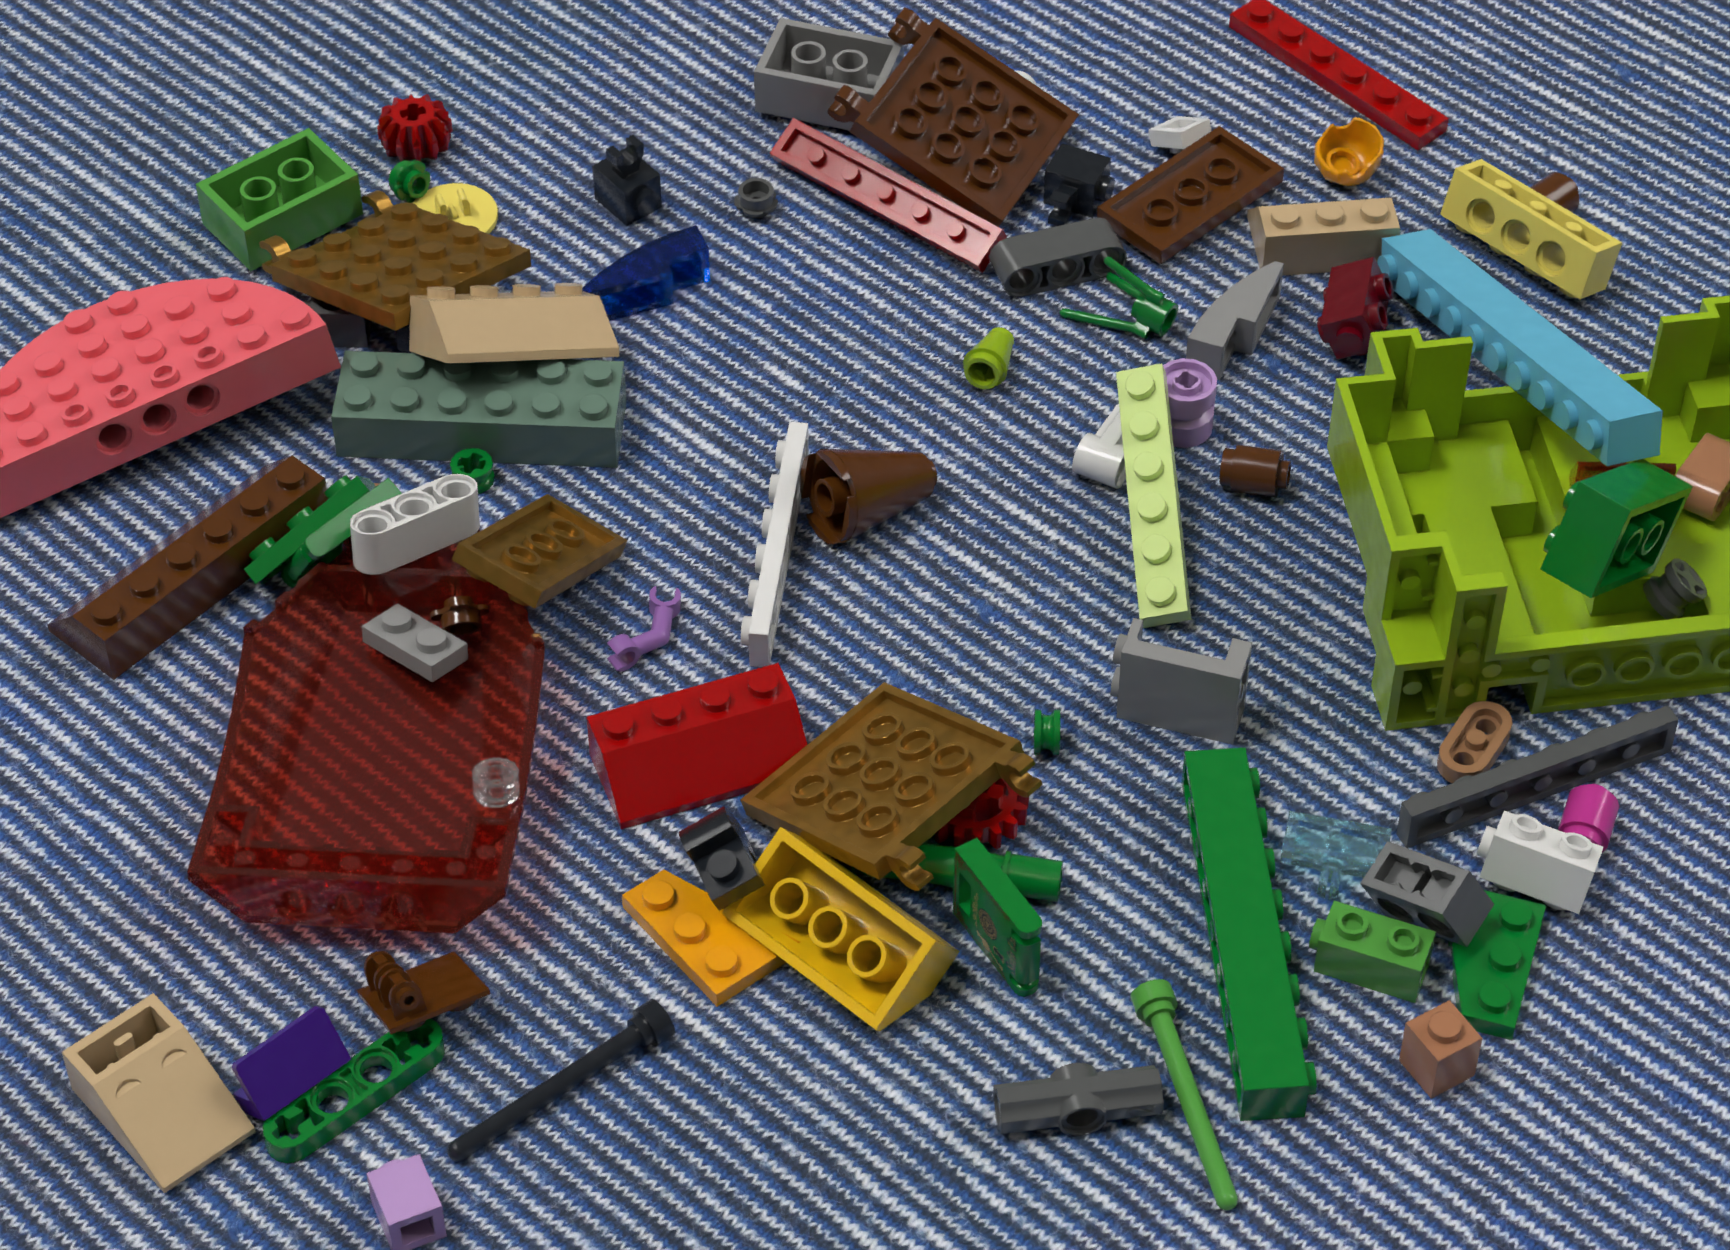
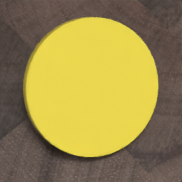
M450 183L439 185L429 189L425 195L416 198L413 202L418 208L434 214L445 215L448 219L466 226H475L479 231L487 234L493 231L498 220L497 205L492 196L483 189L469 184Z

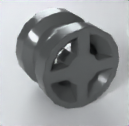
M1673 559L1665 566L1664 574L1660 577L1652 576L1643 584V591L1647 600L1665 619L1681 618L1685 613L1686 606L1690 603L1698 604L1707 596V589L1700 576L1690 565L1681 559Z

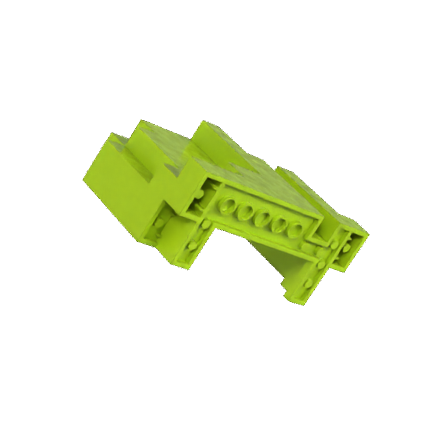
M1730 295L1702 298L1699 313L1661 316L1649 371L1618 374L1619 377L1663 410L1660 455L1644 458V460L1673 476L1676 475L1682 464L1706 433L1730 442ZM1419 328L1371 332L1365 376L1336 378L1327 449L1367 573L1362 609L1376 651L1371 687L1385 731L1456 723L1467 706L1478 701H1486L1489 687L1521 684L1531 714L1730 692V502L1714 522L1682 509L1653 573L1596 597L1589 598L1540 570L1547 554L1544 552L1543 547L1550 532L1560 525L1566 512V509L1563 508V501L1574 483L1634 461L1606 466L1510 386L1465 391L1473 347L1471 336L1423 341ZM1673 559H1681L1690 565L1700 576L1707 589V596L1698 604L1690 603L1686 606L1685 613L1681 618L1665 619L1647 600L1643 591V584L1652 576L1660 577L1664 574L1665 566Z

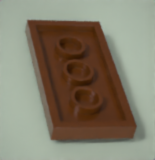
M1219 126L1097 207V218L1106 219L1116 234L1159 264H1162L1282 183L1284 168Z

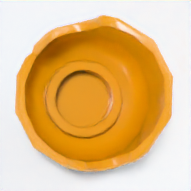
M1355 117L1344 126L1331 124L1315 144L1314 163L1324 178L1331 183L1344 186L1362 184L1377 171L1381 164L1384 152V138L1375 125L1362 118Z

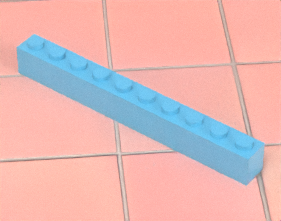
M1427 229L1382 238L1381 256H1379L1377 264L1382 273L1389 275L1393 290L1449 337L1471 336L1473 341L1471 355L1603 464L1611 466L1660 455L1663 410L1437 233Z

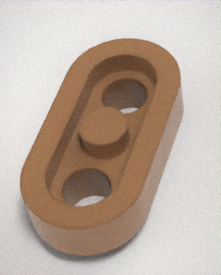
M1478 701L1467 706L1440 745L1437 768L1441 776L1448 782L1453 783L1463 776H1474L1490 770L1509 741L1512 728L1510 713L1503 706L1490 701Z

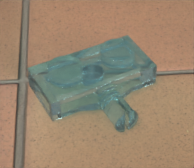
M1289 811L1280 863L1321 871L1316 892L1321 898L1325 899L1327 884L1331 883L1328 899H1335L1339 895L1341 875L1364 878L1387 841L1390 842L1392 828Z

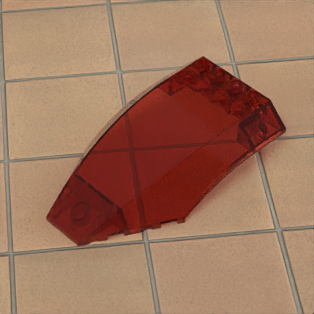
M350 537L342 543V552L330 563H318L298 580L297 586L294 589L284 592L275 600V609L261 621L252 619L243 627L244 639L225 743L212 793L187 870L188 881L245 923L457 933L506 897L533 756L545 642L540 633H535L528 621V612L523 605L511 600L506 591L494 584L473 578L468 574L465 567L452 560L457 545L461 541L389 572L370 575L358 571L353 565ZM470 596L473 598L474 604H487L490 607V613L481 616L482 628L479 631L468 635L455 636L467 643L468 660L434 682L429 681L363 642L362 625L397 603L441 629V621L431 620L430 612L444 608V601L448 598Z

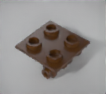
M376 951L371 953L364 963V973L368 986L357 990L358 996L390 1034L398 1031L408 1032L415 1030L430 1018L447 1011L457 1012L467 1009L475 1003V1000L491 994L490 989L455 951L406 971L395 962L388 952Z

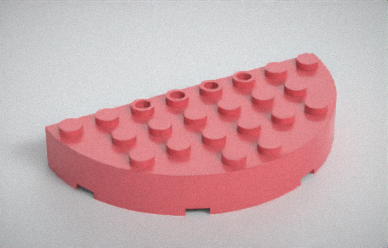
M229 277L175 281L133 291H119L112 294L107 300L86 309L70 312L63 321L33 339L0 369V518L341 368L327 325L312 308L289 293L271 286L234 280Z

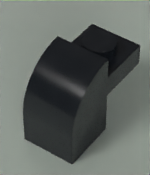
M726 806L679 831L683 847L694 862L711 901L719 911L765 885L755 865L758 860L742 826Z

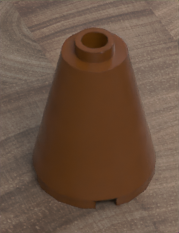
M820 449L815 451L816 453L809 454L804 458L800 470L801 499L809 497L813 513L806 514L808 522L817 536L827 544L845 543L929 498L937 483V471L933 462L923 453L915 451Z

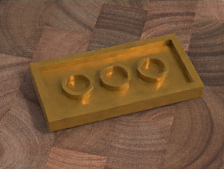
M546 494L458 543L452 560L465 567L468 574L473 578L483 582H490L506 591L514 602L523 606L537 608L621 557L628 540Z

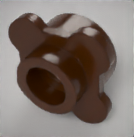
M455 596L444 601V608L430 612V618L433 621H441L442 629L454 636L468 635L482 628L481 616L489 614L490 607L487 604H474V600L470 596Z

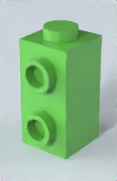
M1333 901L1327 919L1317 918L1310 937L1309 948L1317 950L1314 972L1416 1003L1431 962L1436 931Z

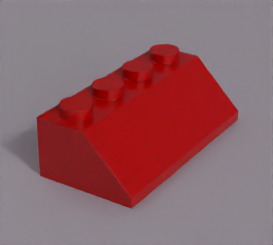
M779 663L586 717L590 757L621 829L749 793L807 745L795 696Z

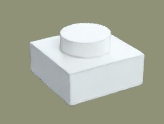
M1174 117L1148 129L1150 143L1154 147L1169 148L1171 153H1179L1211 132L1210 119Z

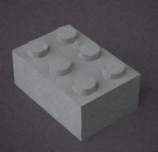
M780 18L754 70L755 111L850 130L854 122H839L827 113V110L835 101V95L843 85H847L853 88L863 99L870 102L903 60L904 45L888 38Z

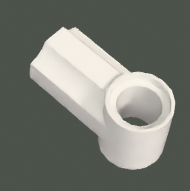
M1119 404L1115 406L1095 435L1092 433L1085 434L1076 449L1072 464V470L1075 473L1115 489L1120 488L1126 480Z

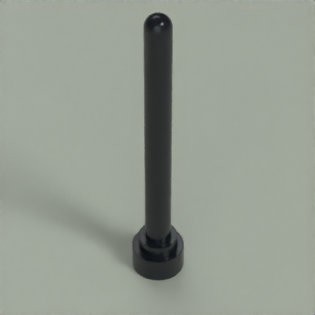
M650 999L633 1010V1017L627 1021V1028L450 1142L447 1147L449 1158L457 1162L463 1161L640 1045L646 1048L651 1044L657 1047L675 1035V1028L668 1013L655 999Z

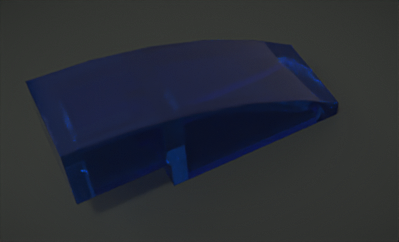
M697 225L669 233L620 257L599 272L582 290L583 292L600 296L609 321L674 304L673 291L710 281L709 248Z

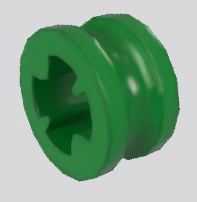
M478 448L463 449L451 459L450 468L452 474L468 475L475 479L478 486V494L489 490L493 485L495 479L493 461L486 451Z
M1035 709V755H1040L1044 749L1051 750L1053 755H1059L1060 710H1053L1052 714L1044 715L1041 709Z

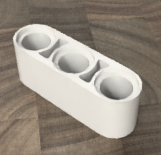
M463 474L443 476L353 515L350 519L353 565L362 573L370 575L386 573L477 533L480 528L478 486L475 479Z

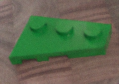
M345 475L337 480L324 492L328 498L326 502L315 511L307 506L287 522L286 525L290 531L280 540L275 542L270 537L257 546L249 554L253 562L244 568L245 572L255 584H265L282 571L310 534L375 488V484L370 478L356 476L350 480Z
M1484 890L1494 903V906L1468 947L1447 940L1448 946L1451 948L1453 962L1452 977L1456 1006L1477 1032L1512 1040L1546 905Z

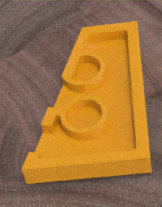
M664 869L622 894V906L626 912L716 1007L786 963L724 916L722 912L725 908L719 911L711 901L708 892ZM785 934L786 936H788L789 938H791V939L794 940L795 942L800 943V941H798V940H796L795 938H793V937H791V936Z

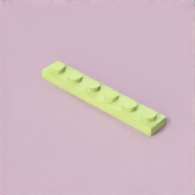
M1162 363L1116 372L1139 618L1144 620L1143 628L1192 620L1166 371Z

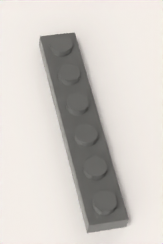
M1668 705L1651 712H1639L1629 720L1607 728H1595L1582 737L1562 744H1551L1538 753L1518 760H1507L1498 767L1474 776H1463L1452 784L1430 792L1416 793L1401 803L1396 834L1404 846L1410 848L1500 815L1504 811H1511L1669 753L1672 749L1679 719Z

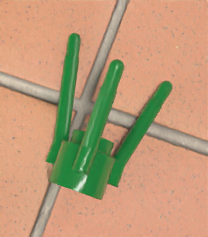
M1106 257L1104 263L1120 276L1118 277L1110 272L1107 273L1106 279L1136 299L1131 309V316L1136 318V322L1133 323L1066 308L1060 310V316L1130 332L1146 340L1151 332L1161 337L1164 336L1173 325L1179 307L1178 304L1166 299L1165 294L1150 287L1113 258Z

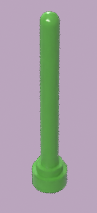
M1155 979L1144 982L1137 986L1130 996L1139 1020L1145 1021V1024L1154 1030L1215 1201L1222 1210H1232L1238 1203V1196L1173 1022L1176 1016L1175 1010L1178 1006L1174 991L1167 980Z

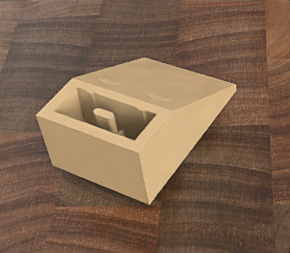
M154 993L62 1051L72 1090L164 1194L256 1132L251 1121L187 1029Z

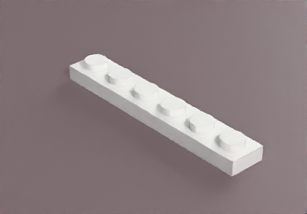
M789 422L786 441L778 440L775 467L780 469L779 475L771 474L769 503L774 504L773 509H764L762 537L767 538L766 544L757 545L755 556V573H760L759 580L751 579L748 591V609H753L752 616L743 617L741 626V645L749 646L750 666L754 667L768 666L771 662L801 502L800 470L804 458L809 455L808 423Z

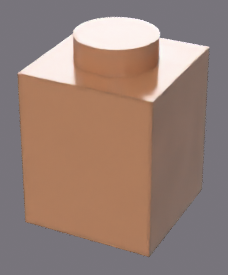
M1449 1000L1406 1022L1399 1061L1432 1099L1475 1076L1482 1037Z

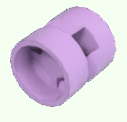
M1185 358L1172 360L1163 366L1167 377L1174 447L1182 448L1198 446L1207 441L1212 434L1217 377L1213 369L1198 360Z

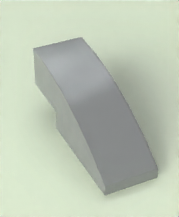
M1274 261L1252 272L1217 298L1199 318L1188 336L1186 359H1195L1207 364L1214 370L1217 380H1220L1234 351L1252 355L1280 298L1284 263Z

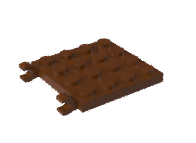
M904 7L896 17V23L887 35L898 44H913V47L870 102L863 99L853 88L843 85L835 95V101L829 107L827 113L839 122H854L849 132L960 207L1000 227L1070 130L1079 114L937 18H934L929 25L920 19L914 11Z

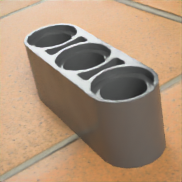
M1091 218L1009 237L998 242L992 248L989 255L990 263L1005 292L1013 297H1024L1105 278L1107 273H1116L1104 263L1106 257L1113 258L1123 266L1127 260L1125 249L1111 224L1104 218Z

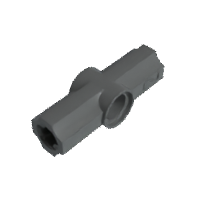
M1071 1063L1056 1069L1050 1078L996 1084L993 1086L995 1118L1001 1134L1060 1127V1130L1065 1134L1083 1136L1100 1130L1106 1124V1121L1163 1114L1162 1082L1159 1070L1155 1068V1065L1096 1072V1069L1090 1064Z

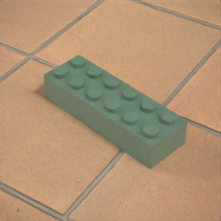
M345 351L331 415L337 457L451 461L453 456L463 449L478 448L486 451L492 457L493 463L618 468L627 403L624 361L550 359L448 364L416 353Z

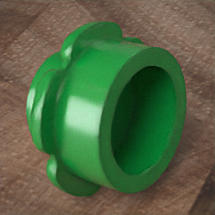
M405 160L393 167L389 175V186L397 199L413 203L416 198L425 195L430 184V173L425 170L426 166L424 163L417 160Z

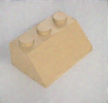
M1392 198L1259 206L1247 211L1259 268L1274 261L1284 263L1283 275L1331 272L1332 267L1374 257L1377 262L1379 256H1381L1382 238L1400 234V225Z

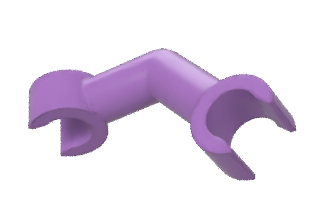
M656 586L650 590L649 611L653 615L651 630L633 638L626 634H620L607 642L615 652V654L607 659L616 671L621 672L630 669L637 663L641 655L668 643L672 618L676 617L681 610V592L678 588L675 590L674 598L668 602H663L656 598Z

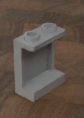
M1133 618L1128 634L1118 635L1113 654V663L1120 664V667H1117L1114 672L1110 691L1111 696L1118 697L1116 718L1233 745L1245 709L1252 642L1232 638L1226 659L1223 660L1142 641L1144 620Z

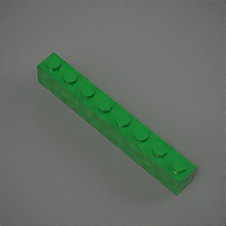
M1245 747L1184 751L1181 784L1240 1121L1305 1117L1308 1095H1315L1317 1090L1316 1071L1314 1063L1305 1062L1303 1050L1308 1048V1030L1305 1018H1297L1295 1006H1299L1300 1002L1299 982L1296 974H1288L1286 964L1291 962V940L1288 931H1280L1278 922L1283 920V899L1281 890L1272 889L1270 880L1275 878V857L1273 849L1264 848L1263 838H1267L1268 825L1265 808H1257L1255 798L1260 796L1257 767L1249 768Z

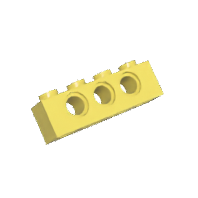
M1483 159L1455 168L1440 213L1441 216L1455 223V227L1459 231L1478 237L1489 244L1492 251L1511 257L1524 265V269L1528 273L1547 279L1557 285L1566 296L1580 300L1606 289L1622 246L1621 241Z

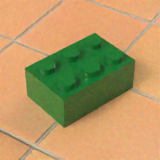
M1639 459L1590 478L1577 481L1572 485L1564 498L1563 508L1566 509L1560 525L1550 532L1545 541L1543 550L1547 554L1540 570L1589 598L1596 597L1653 573L1693 486L1644 459Z

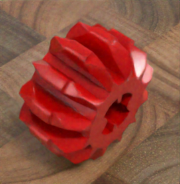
M410 93L409 98L404 100L393 98L392 105L382 107L377 131L378 138L381 140V145L386 150L388 157L398 156L400 162L410 159L421 162V159L424 158L436 160L438 152L448 150V143L453 131L452 121L442 101H431L429 94L421 98H414Z

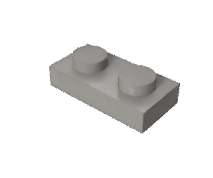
M398 603L362 625L364 643L431 682L436 681L468 660V645L466 642Z

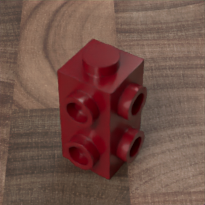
M1374 257L1331 268L1328 287H1325L1323 292L1324 306L1322 316L1318 317L1317 326L1320 338L1324 343H1329L1337 359L1368 354L1370 333L1380 332L1388 327L1387 309L1389 300L1393 298V285L1389 275L1381 272Z

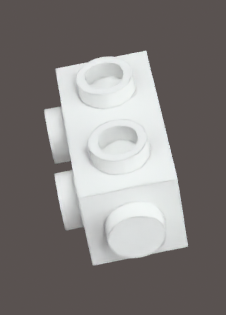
M1504 811L1497 829L1487 826L1476 855L1486 859L1479 878L1492 882L1502 890L1517 891L1542 900L1544 904L1553 909L1569 910L1579 914L1604 847L1592 843L1581 834L1565 833L1545 826L1529 815H1515Z

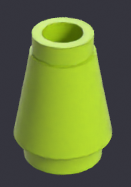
M1001 327L993 328L965 355L963 360L964 374L971 385L979 389H991L1000 385L1006 379L1014 345V337L1011 332Z

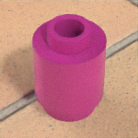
M1597 784L1577 786L1568 795L1558 830L1585 836L1592 843L1603 846V853L1609 845L1619 810V802L1603 786Z

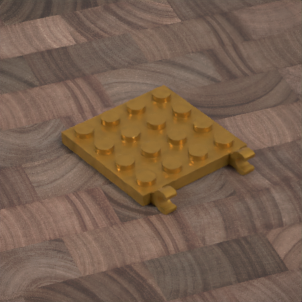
M380 190L362 196V202L369 204L373 208L374 214L360 220L357 226L341 233L325 236L323 241L315 245L292 251L287 242L277 235L259 242L260 248L266 249L272 256L271 260L262 263V268L267 273L272 274L274 282L395 331L410 324V296L427 295V287L455 288V294H470V286H491L531 267L530 249L511 243L507 238L495 237L479 231L475 226H466L452 221L445 215L423 210L414 203L393 205L389 197Z
M884 682L740 800L747 816L776 830L780 827L801 836L821 852L879 880L890 871H893L907 887L914 891H919L933 879L932 873L918 865L926 858L924 852L918 848L920 845L930 839L940 828L963 809L967 808L973 800L1000 778L1004 779L1012 790L1023 797H1029L1043 784L1040 779L1031 776L1027 772L1035 765V761L1024 753L1020 740Z

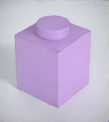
M420 1154L404 1160L389 1161L379 1169L366 1173L371 1202L391 1250H411L447 1237L442 1205Z

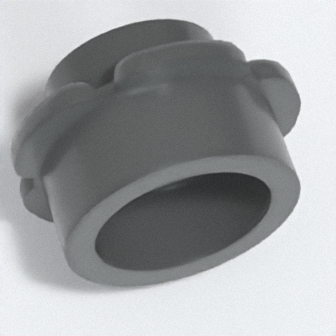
M751 178L743 181L739 185L738 195L734 198L735 207L738 210H743L746 216L754 219L763 218L768 213L773 212L778 205V201L775 199L776 192L773 185L762 178Z

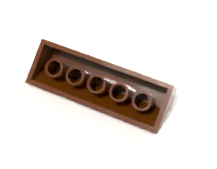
M293 455L265 465L47 624L48 630L111 679L115 680L250 579V576L244 570L253 562L249 554L268 538L272 537L277 542L290 531L286 525L287 522L301 510L309 506L315 511L326 502L328 498L324 494L327 490L325 478Z

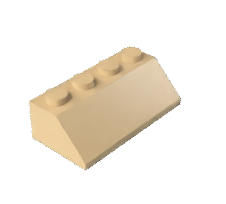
M556 283L555 291L541 292L540 285L515 284L513 285L512 293H498L497 286L475 285L470 286V294H455V288L427 287V295L410 296L409 352L444 363L619 357V345L600 296L583 292L582 284Z

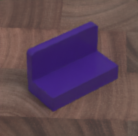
M314 1006L232 1064V1070L242 1086L232 1096L245 1114L263 1121L267 1120L351 1060L325 1009Z

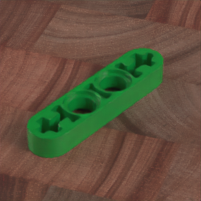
M430 1018L415 1030L408 1032L398 1031L393 1034L386 1033L351 1057L349 1062L265 1120L263 1135L269 1155L276 1161L283 1163H295L308 1157L436 1067L442 1061L445 1054L443 1033L439 1024ZM417 1040L423 1044L429 1041V1046L423 1048L416 1044L411 1047L410 1042ZM404 1058L405 1064L402 1065L400 1060ZM372 1066H386L391 1070L390 1076L381 1082L372 1083L362 1078L363 1073ZM329 1096H342L348 1100L347 1105L336 1113H326L318 1108L320 1102ZM309 1114L310 1118L305 1120L304 1115ZM286 1130L290 1134L298 1132L299 1136L292 1140L288 1136L280 1138L279 1134Z

